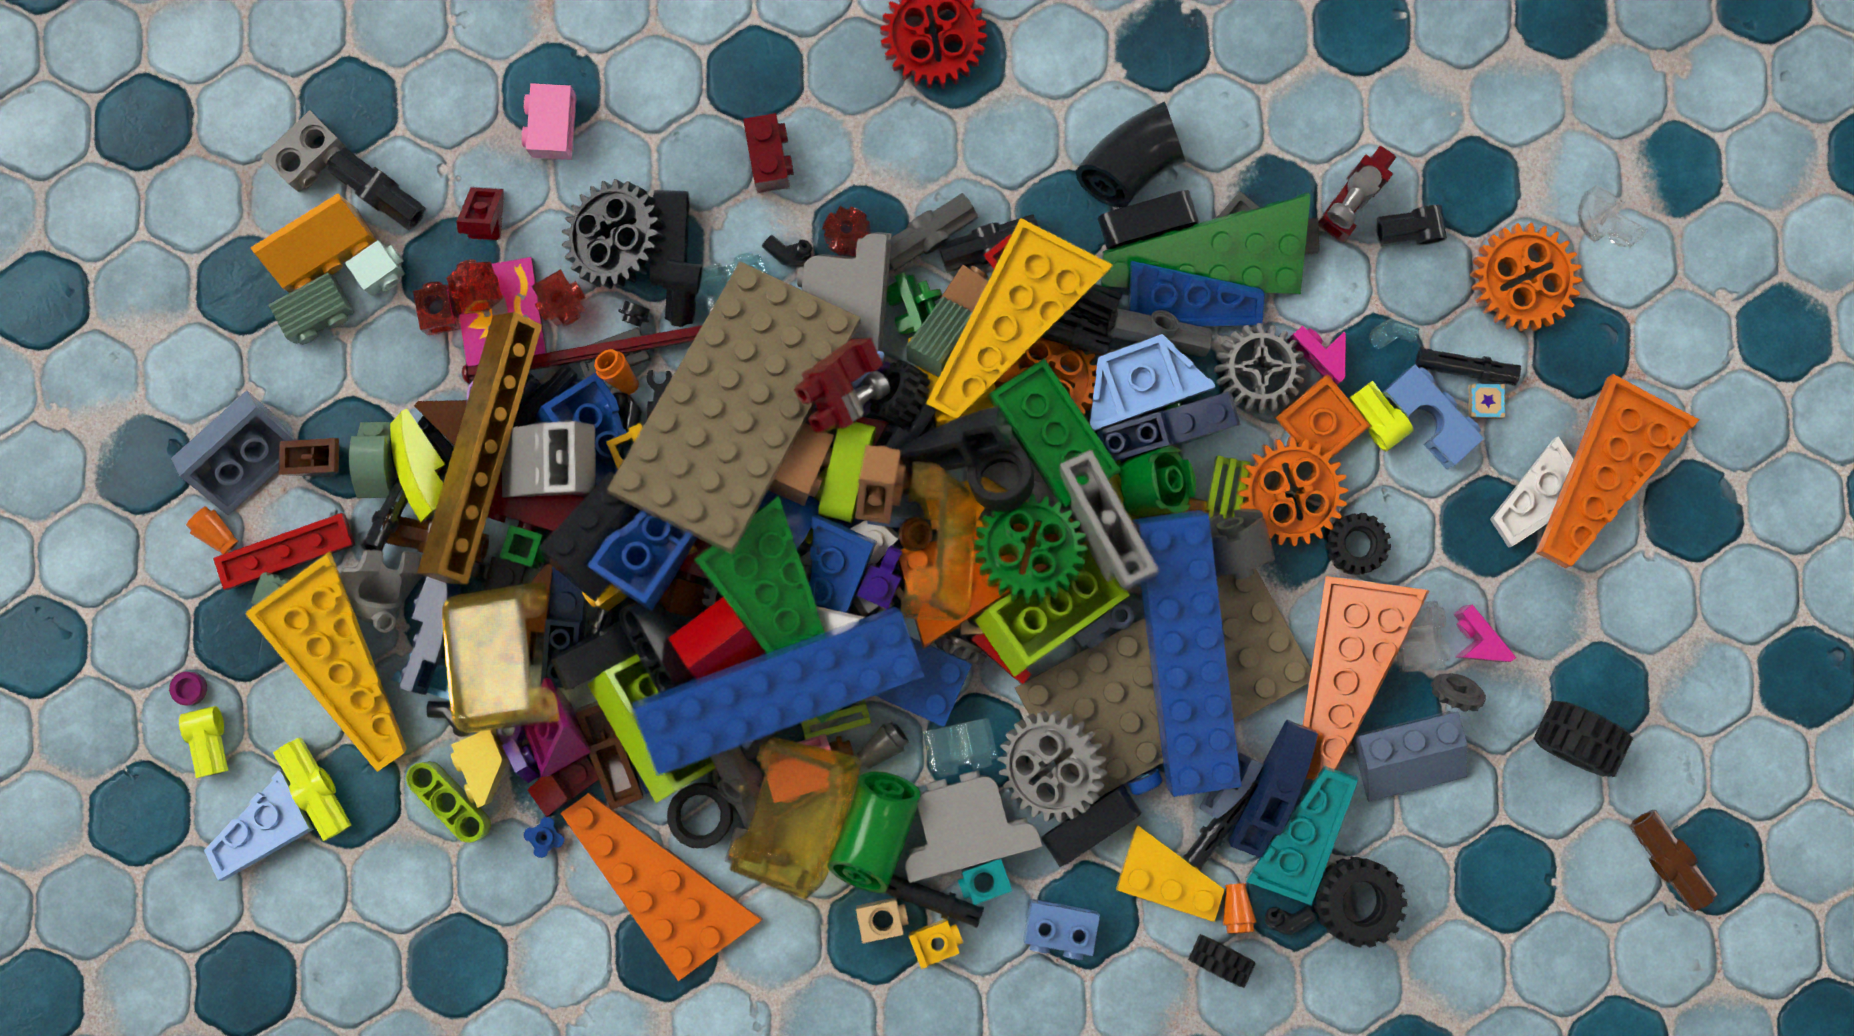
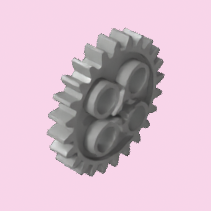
M1046 710L1038 713L1037 717L1032 713L1025 717V721L1020 720L1015 723V729L1005 734L1010 741H1005L1000 745L1007 753L998 757V761L1006 764V767L999 771V775L1008 776L1009 781L1003 787H1013L1015 791L1010 799L1014 800L1020 797L1022 799L1020 809L1023 810L1031 806L1032 817H1036L1043 812L1045 821L1053 818L1054 814L1058 822L1067 818V815L1070 819H1074L1079 815V811L1084 813L1090 808L1089 803L1093 804L1098 800L1099 796L1096 792L1105 787L1098 779L1107 775V771L1098 768V765L1106 761V757L1096 755V751L1102 747V744H1092L1090 742L1095 734L1094 731L1087 734L1082 732L1085 722L1082 721L1076 726L1072 725V714L1061 720V714L1058 710L1053 712L1050 717ZM1049 736L1057 741L1058 749L1051 746ZM1068 748L1073 749V754L1053 768L1050 773L1042 777L1036 784L1031 782V779L1051 764L1053 760L1062 755ZM1025 756L1032 759L1034 768L1027 765ZM1070 763L1079 769L1080 776L1072 773ZM1046 783L1053 786L1055 795L1048 792Z

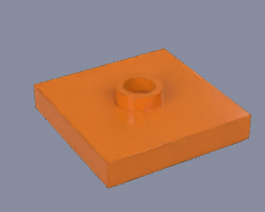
M1328 374L1324 375L1274 417L1288 435L1295 438L1297 445H1299L1302 438L1309 440V449L1315 443H1320L1322 445L1319 454L1331 451L1333 453L1331 458L1370 427V424Z

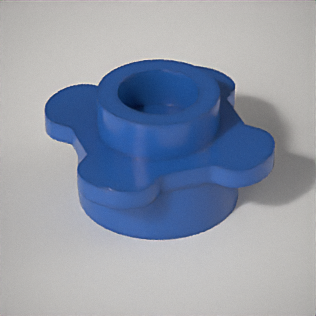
M550 817L542 818L540 824L534 828L528 827L524 831V839L530 841L534 848V855L539 858L547 856L548 851L552 848H559L564 844V836L559 833L557 827L554 826V820ZM542 834L547 835V839L545 841L541 839Z

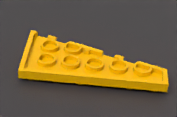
M1020 218L926 404L955 419L959 418L1113 265Z
M329 551L254 605L245 614L378 772L404 754L407 747L331 551Z

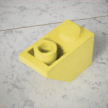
M496 727L488 728L451 744L454 750L451 753L452 762L458 772H463L467 784H464L465 793L471 803H476L477 808L492 802L509 760L502 746L504 745L503 742L497 737Z

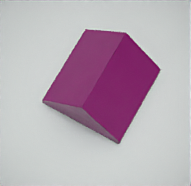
M544 678L524 724V730L541 776H549L591 751L572 704L552 679Z

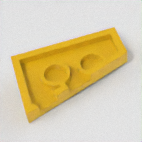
M1135 825L1116 890L1215 922L1225 889L1140 826Z

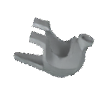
M364 550L358 566L342 569L340 577L356 617L365 622L373 623L374 627L382 633L390 632L395 627L396 619L394 615L417 582L424 576L417 573L420 561V554L418 552H402L399 570H392L386 568L383 563L384 552Z

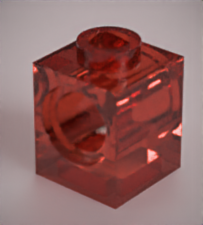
M429 282L422 285L423 289L413 291L419 327L422 332L429 336L461 329L454 291L449 286L443 285L442 282ZM435 300H442V310L437 314H430V305Z

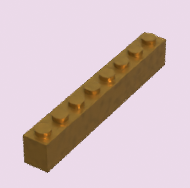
M516 312L493 315L418 568V574L445 583L468 584L542 328V324Z

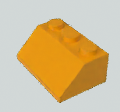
M337 193L250 248L279 285L291 293L326 273L331 275L337 273L342 269L344 262L356 256L377 240L358 210Z

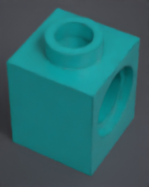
M1001 858L961 869L964 878L958 879L964 899L971 897L974 905L1012 891ZM986 872L993 877V884L989 889L979 890L975 887L974 879L979 873Z

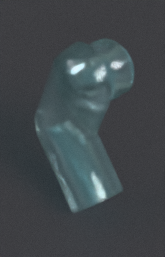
M1388 319L1372 329L1369 339L1376 348H1384L1397 338L1414 343L1417 339L1419 328L1395 319Z

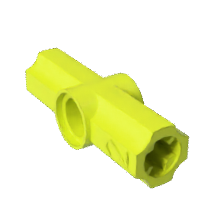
M302 737L286 743L273 752L290 782L289 791L293 800L300 809L308 813L323 841L340 834L352 826L334 795L336 788L332 779L323 768L318 767Z

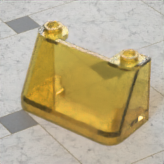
M914 462L908 501L917 502L921 505L924 511V519L939 520L936 567H917L910 572L906 580L905 596L901 602V612L903 618L959 621L967 615L971 606L977 501L970 488L940 466Z
M545 582L465 593L449 597L442 606V622L451 714L454 725L460 731L470 733L512 729L559 721L555 695L547 688H532L525 619L540 616L544 612L547 600Z
M773 737L762 744L758 754V761L762 762L761 769L766 771L749 830L741 839L736 838L731 846L729 857L733 858L730 871L806 900L823 885L829 873L827 864L843 827L860 773L862 759L838 751Z

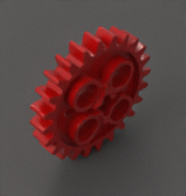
M899 0L900 4L889 2V10L893 14L883 13V21L888 25L880 27V34L886 36V38L881 40V48L889 49L885 53L886 61L896 59L892 65L894 72L901 68L904 69L902 74L903 80L913 75L915 76V86H918L922 79L927 80L928 89L932 88L934 80H938L941 87L945 88L946 78L950 77L957 84L959 72L966 77L969 76L968 64L974 67L978 66L979 60L975 55H984L985 50L979 43L987 42V34L980 31L986 29L987 23L984 20H978L982 16V8L972 10L975 0ZM927 7H931L933 13L935 33L938 35V48L942 59L940 62L935 60L933 40L931 34H929ZM944 10H949L955 14V17L950 21H944L939 18L938 14ZM917 16L923 20V23L920 26L911 27L906 23V20L909 17ZM949 42H956L962 48L956 53H951L944 46ZM917 48H924L929 52V55L926 58L918 59L912 55V52Z

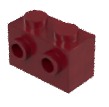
M776 113L743 119L757 193L790 188L788 176L794 175L791 155L784 156L782 144L788 143L785 123H778Z

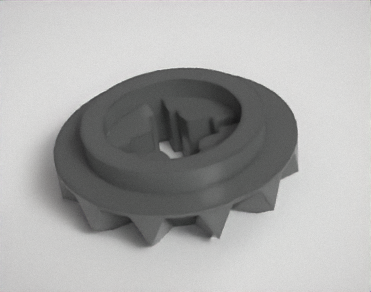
M946 633L944 637L941 636L934 642L939 649L977 665L983 664L987 655L981 653L982 648L949 633Z
M1439 674L1434 677L1431 684L1433 688L1432 694L1440 698L1441 703L1450 705L1452 709L1459 708L1463 712L1468 710L1478 711L1480 707H1483L1486 700L1484 691L1473 680L1459 674Z

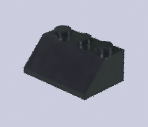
M611 471L539 547L543 559L594 602L606 591L611 583L590 569L588 564L608 536L616 530L620 531L632 522L637 514L643 511L608 493L607 489L615 477Z

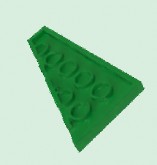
M1309 192L1297 195L1296 198L1282 202L1276 201L1266 204L1267 206L1247 212L1241 211L1193 225L1194 227L1177 232L1175 230L1145 241L1139 240L1104 250L1102 260L1112 264L1113 267L1101 278V286L1129 288L1130 261L1255 287L1263 289L1264 293L1301 294L1311 195Z
M779 496L775 497L754 514L733 554L712 545L695 558L696 562L766 653L825 633ZM841 708L819 715L816 718L822 724Z

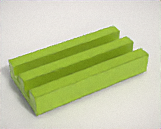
M1219 455L1215 457L1205 513L1209 514V519L1214 517L1213 512L1222 465H1227L1228 469L1219 515L1223 514L1224 519H1226L1236 467L1240 468L1239 477H1248V471L1244 469L1243 465H1250L1249 461H1239ZM1239 480L1231 517H1235L1233 511L1240 510L1239 505L1243 503L1244 497L1238 495L1237 491L1245 489L1246 484Z
M860 700L859 706L837 711L826 721L862 712V719L811 732L810 726L820 723L816 717L801 722L805 740L823 734L830 735L870 724L871 719L866 700Z

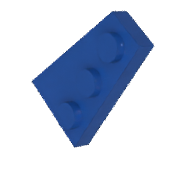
M815 514L812 516L811 526L813 528V545L810 547L812 566L811 580L809 581L815 604L818 607L849 613L877 541Z

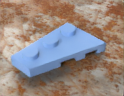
M278 770L271 778L272 782L261 793L258 792L251 799V804L236 820L233 819L204 850L218 881L227 880L314 830L305 811L300 809L293 800L289 791L290 782L283 770Z

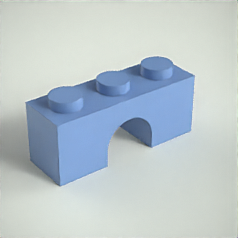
M1414 364L1382 393L1393 408L1401 410L1406 417L1417 409L1425 410L1433 416L1436 422V430L1424 446L1448 469L1460 462L1484 437L1479 433L1481 429L1472 418L1464 417L1457 410L1456 407L1458 405L1454 398L1447 392L1442 393L1433 384L1435 382L1433 376L1425 368H1418Z

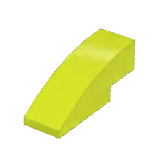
M406 408L390 423L391 447L402 489L417 518L422 522L435 514L443 487V482L437 473L445 464Z

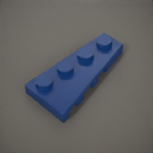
M1130 261L1128 311L1150 316L1158 310L1167 311L1173 314L1179 322L1195 326H1245L1263 323L1265 298L1263 289Z

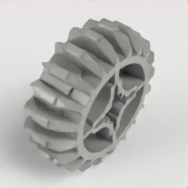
M1257 323L1254 333L1249 325H1245L1242 328L1243 336L1239 332L1234 331L1230 335L1233 343L1225 340L1221 344L1227 353L1218 352L1216 355L1218 361L1225 363L1214 368L1215 373L1225 375L1216 381L1217 385H1228L1229 388L1223 393L1231 392L1237 396L1234 399L1235 407L1242 400L1245 401V412H1250L1254 404H1256L1258 414L1265 412L1266 404L1271 412H1275L1278 410V402L1283 406L1290 403L1287 394L1293 397L1298 395L1299 391L1293 384L1301 385L1304 383L1305 379L1296 374L1306 370V365L1296 363L1304 354L1302 351L1293 353L1292 349L1298 342L1292 340L1287 344L1284 339L1287 337L1288 332L1285 330L1279 336H1276L1275 325H1271L1266 333H1264L1262 323ZM1254 343L1251 360L1243 361L1241 364H1234L1239 349ZM1265 345L1275 349L1282 357L1283 362L1272 359ZM1258 359L1261 367L1270 369L1262 374L1263 378H1261L1259 370L1250 368L1258 363ZM1236 374L1247 377L1252 382L1255 393L1243 387L1238 381ZM1285 374L1284 382L1279 390L1266 394L1269 377Z

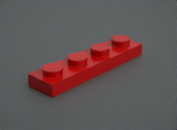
M340 513L214 557L213 560L223 590H231L259 580L261 574L265 572L276 574L319 559L329 551L333 554L356 545L346 515Z

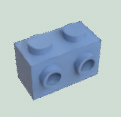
M1030 899L1023 936L1024 943L1030 944L1029 949L1035 952L1049 954L1050 948L1063 950V956L1083 960L1084 955L1093 956L1100 914L1094 910Z

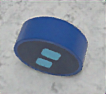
M1151 769L1128 781L1127 784L1133 795H1140L1161 785L1163 779L1158 769Z

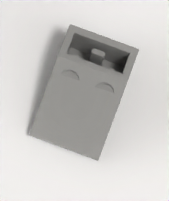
M570 421L540 423L512 428L502 463V497L590 494L595 488V425Z

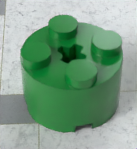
M1164 446L1129 457L1126 461L1119 464L1121 471L1118 474L1121 478V488L1124 496L1123 506L1128 514H1135L1140 518L1182 513L1188 510L1191 506L1187 505L1189 499L1195 497L1196 478L1190 461L1188 459L1183 460L1178 452H1182L1175 446Z

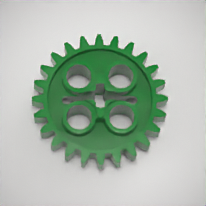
M1031 494L1029 502H1024L1023 505L1011 511L996 512L991 510L992 517L983 516L982 524L984 527H977L976 536L979 539L974 540V550L980 551L975 554V563H984L980 566L979 574L980 576L990 574L987 582L989 587L996 583L1000 584L998 592L1000 596L1007 590L1012 591L1011 601H1015L1019 594H1024L1026 604H1029L1031 595H1036L1040 603H1043L1046 592L1055 599L1058 595V586L1068 591L1070 586L1068 579L1078 580L1079 572L1076 569H1083L1085 560L1080 557L1086 556L1087 547L1081 545L1085 542L1086 535L1084 533H1077L1080 530V521L1070 523L1073 513L1071 510L1063 514L1060 513L1062 504L1060 501L1051 507L1048 506V496H1045L1041 503H1036L1035 494ZM1036 522H1040L1042 525L1037 533L1035 547L1031 551L1026 572L1024 575H1020L1019 570L1023 564L1025 549L1029 546L1034 525ZM1022 524L1027 530L1016 532L1011 529V526ZM1055 534L1060 540L1052 543L1046 541L1044 536ZM1004 554H1012L1017 560L1012 563H1006L1000 557ZM1038 564H1044L1048 566L1050 571L1038 573L1033 567Z

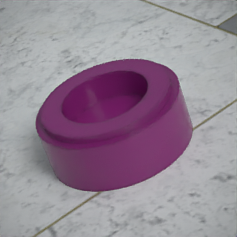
M181 672L171 680L169 692L176 703L180 705H195L204 699L207 693V683L199 673Z

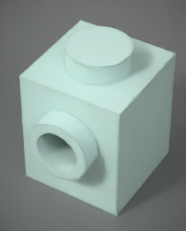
M379 240L345 263L363 290L371 296L376 295L381 290L388 291L400 282L399 278L405 274L399 265L403 262V259L392 245L386 247Z

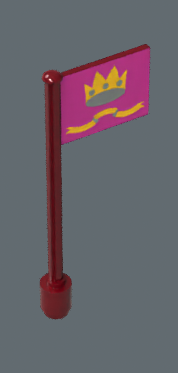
M532 257L453 271L466 365L462 368V378L467 384H471L474 381L493 315L516 312L542 324L529 371L596 359L599 354L608 349L625 354L693 342L702 325L547 353Z

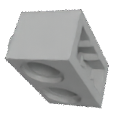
M309 110L261 157L292 188L299 192L313 185L318 178L317 174L326 166H329L331 158L337 151L342 150L344 147L346 148V146ZM324 136L323 145L313 149L314 140ZM295 159H300L299 167L295 171L289 172V164Z

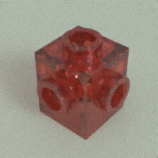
M840 206L836 214L830 212L822 227V230L826 231L824 237L826 244H828L827 248L839 256L848 255L856 257L858 238L862 239L864 236L871 234L870 221L866 220L867 215L852 206L849 209ZM844 224L853 228L849 233L841 231Z
M474 259L462 261L457 264V269L446 278L449 293L453 297L459 315L488 312L503 299L499 287V279L493 270L491 262L477 263Z
M561 269L532 285L534 292L540 300L535 303V306L544 321L550 319L556 326L561 324L568 326L580 319V313L586 310L581 302L586 297L577 281L570 283Z

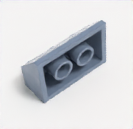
M246 390L177 452L171 460L178 475L226 515H229L279 470L280 441L297 439L266 406Z
M1447 711L1358 733L1352 741L1367 801L1467 777V742L1459 712Z

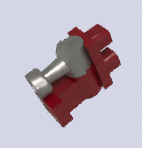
M1379 146L1371 157L1365 154L1346 178L1348 180L1319 219V227L1341 243H1344L1357 227L1354 224L1356 220L1355 212L1366 205L1394 174L1388 168L1396 156L1383 146Z
M871 338L851 339L814 365L812 369H807L801 373L804 380L794 388V391L799 401L803 404L815 402L818 411L809 416V422L813 431L826 432L834 428H847L854 423V420L863 415L862 405L870 398L879 400L889 394L890 386L887 379L880 372L876 371L883 366V363ZM871 372L864 377L863 386L855 390L851 382Z

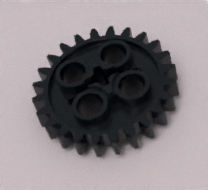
M614 179L612 185L602 181L601 191L591 186V196L589 198L583 194L579 195L582 202L580 207L571 205L576 214L574 217H565V220L571 223V227L562 230L563 234L569 236V240L562 243V247L570 250L565 259L573 263L571 270L579 273L581 279L587 282L590 281L591 284L597 287L602 285L612 289L615 284L623 288L625 286V278L635 283V273L637 271L644 275L647 274L644 266L646 262L650 264L656 263L651 254L652 252L662 251L655 244L656 240L665 238V235L657 231L658 228L665 225V222L657 218L662 210L654 205L655 198L648 195L646 190L639 186L636 187V185L629 181H626L624 184ZM624 208L622 214L619 216L621 209ZM635 236L634 242L630 245L631 239Z

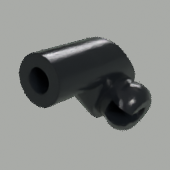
M1308 905L1294 914L1281 910L1279 907H1271L1265 914L1266 925L1270 929L1286 935H1293L1317 920Z

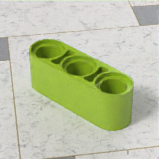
M855 421L849 427L838 428L818 511L819 515L850 523L854 521L857 510L859 477L866 445L873 446L876 427Z
M428 761L417 763L410 767L406 775V783L410 790L459 840L470 843L481 840L488 835L491 829V820L487 813L481 807L477 808L475 802L471 803L461 786L439 764ZM423 768L428 769L432 774V782L429 786H424L419 781V773ZM447 792L451 793L456 800V805L452 811L445 809L442 805V798ZM469 817H474L479 822L480 828L476 835H471L466 830L465 824Z

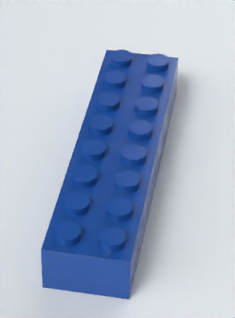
M1202 510L1134 519L1133 526L1158 569L1156 575L1141 582L1166 787L1173 797L1242 787L1209 514Z
M893 607L633 702L632 705L658 776L922 678L924 675L902 612L898 608Z

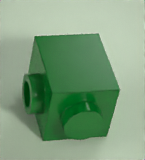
M510 525L499 557L540 569L541 563L546 564L547 561L543 559L539 547L548 537Z

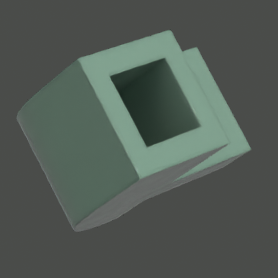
M360 422L357 436H351L349 467L357 498H387L390 489L394 485L396 472L391 457V422Z

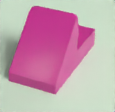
M1303 325L1287 339L1289 343L1292 340L1298 342L1294 348L1297 351H1302L1303 357L1322 376L1328 374L1336 385L1345 378V331L1326 349L1321 345L1323 343L1322 338L1313 329L1309 328L1307 330Z
M1473 604L1465 605L1453 614L1459 621L1456 623L1459 630L1467 638L1474 639L1470 645L1455 656L1456 658L1494 662H1512L1516 658Z

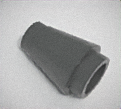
M892 721L888 725L883 724L864 745L862 750L857 753V756L866 768L871 769L873 766L903 752L904 746L909 741L900 727Z

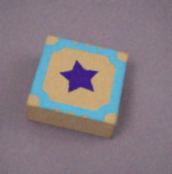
M1505 384L1468 385L1469 417L1477 419L1505 418Z

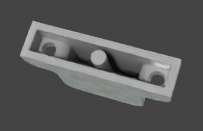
M875 232L864 236L862 239L858 238L856 257L821 254L809 258L805 262L804 267H799L797 285L802 287L803 291L861 317V323L852 339L871 338L876 350L882 352L892 233Z
M1092 450L1060 464V475L1072 499L1070 508L1073 512L1072 519L1073 521H1080L1079 533L1086 535L1085 544L1107 581L1116 578L1121 587L1126 590L1156 575L1158 569ZM1079 476H1085L1089 482L1086 485H1080L1076 479ZM1135 568L1139 570V572L1133 575L1127 573Z
M979 770L959 775V782L948 785L946 779L927 783L928 790L920 795L918 803L927 844L908 849L909 855L906 859L905 868L909 883L1040 848L1042 844L1039 833L1027 821V817L1007 822L996 782L989 776H980Z

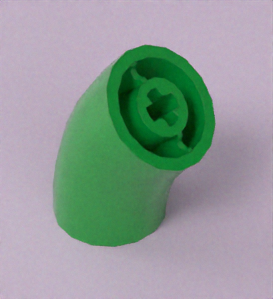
M872 771L861 774L858 778L840 835L827 864L829 871L842 881L856 888L874 893L885 892L899 861L919 803L921 792L918 787L909 780L887 772Z

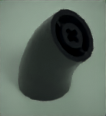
M1165 101L1144 110L1115 128L1082 161L1076 170V177L1080 185L1092 197L1111 207H1126L1149 182L1165 171L1186 162Z

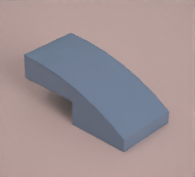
M1239 752L1238 761L1242 787L1207 792L1200 809L1214 818L1218 819L1248 791L1263 766L1262 763Z

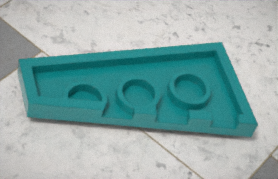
M1324 766L1292 811L1281 835L1276 834L1262 857L1246 877V882L1312 905L1358 783V777Z

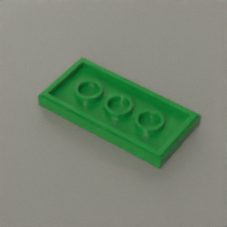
M1045 358L988 394L987 397L992 405L1001 408L1012 429V434L1024 452H1026L1056 499L1062 503L1063 509L1071 505L1072 499L1060 475V464L1092 450L1108 480L1121 471ZM1079 476L1076 479L1080 485H1086L1089 482L1085 476Z

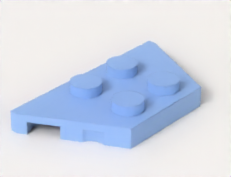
M1161 334L1098 357L1090 425L1094 431H1098L1215 389V384L1194 366V363L1188 357L1178 351L1172 342Z

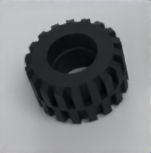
M1564 701L1550 702L1533 738L1542 749L1552 755L1603 777L1616 776L1633 740L1632 736L1616 723L1585 708Z
M1350 857L1349 860L1342 858L1336 861L1337 865H1329L1325 869L1327 873L1322 877L1315 895L1317 903L1313 904L1314 911L1319 914L1317 919L1327 929L1326 931L1346 944L1349 943L1361 948L1362 945L1375 947L1378 941L1382 943L1390 940L1387 935L1391 932L1396 935L1400 930L1396 926L1398 921L1404 922L1406 914L1402 913V907H1407V899L1402 898V893L1405 892L1404 887L1397 882L1399 878L1384 865L1366 858ZM1367 882L1374 888L1376 893L1375 909L1366 919L1351 921L1345 916L1342 901L1344 894L1353 884Z

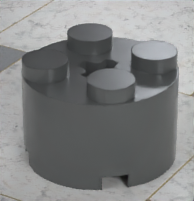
M1256 509L1234 510L1235 517L1224 519L1223 514L1209 519L1216 576L1233 574L1235 579L1248 578L1254 574V568L1275 560L1266 521L1263 518L1262 512Z

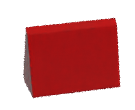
M724 597L668 638L688 670L697 679L759 657L766 652Z

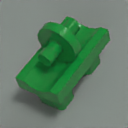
M903 272L896 275V282L887 287L886 300L890 306L905 303L908 313L896 317L895 324L899 334L908 335L918 331L935 308V301L941 298L942 292L940 289L930 290L927 280L917 284L914 275H906Z

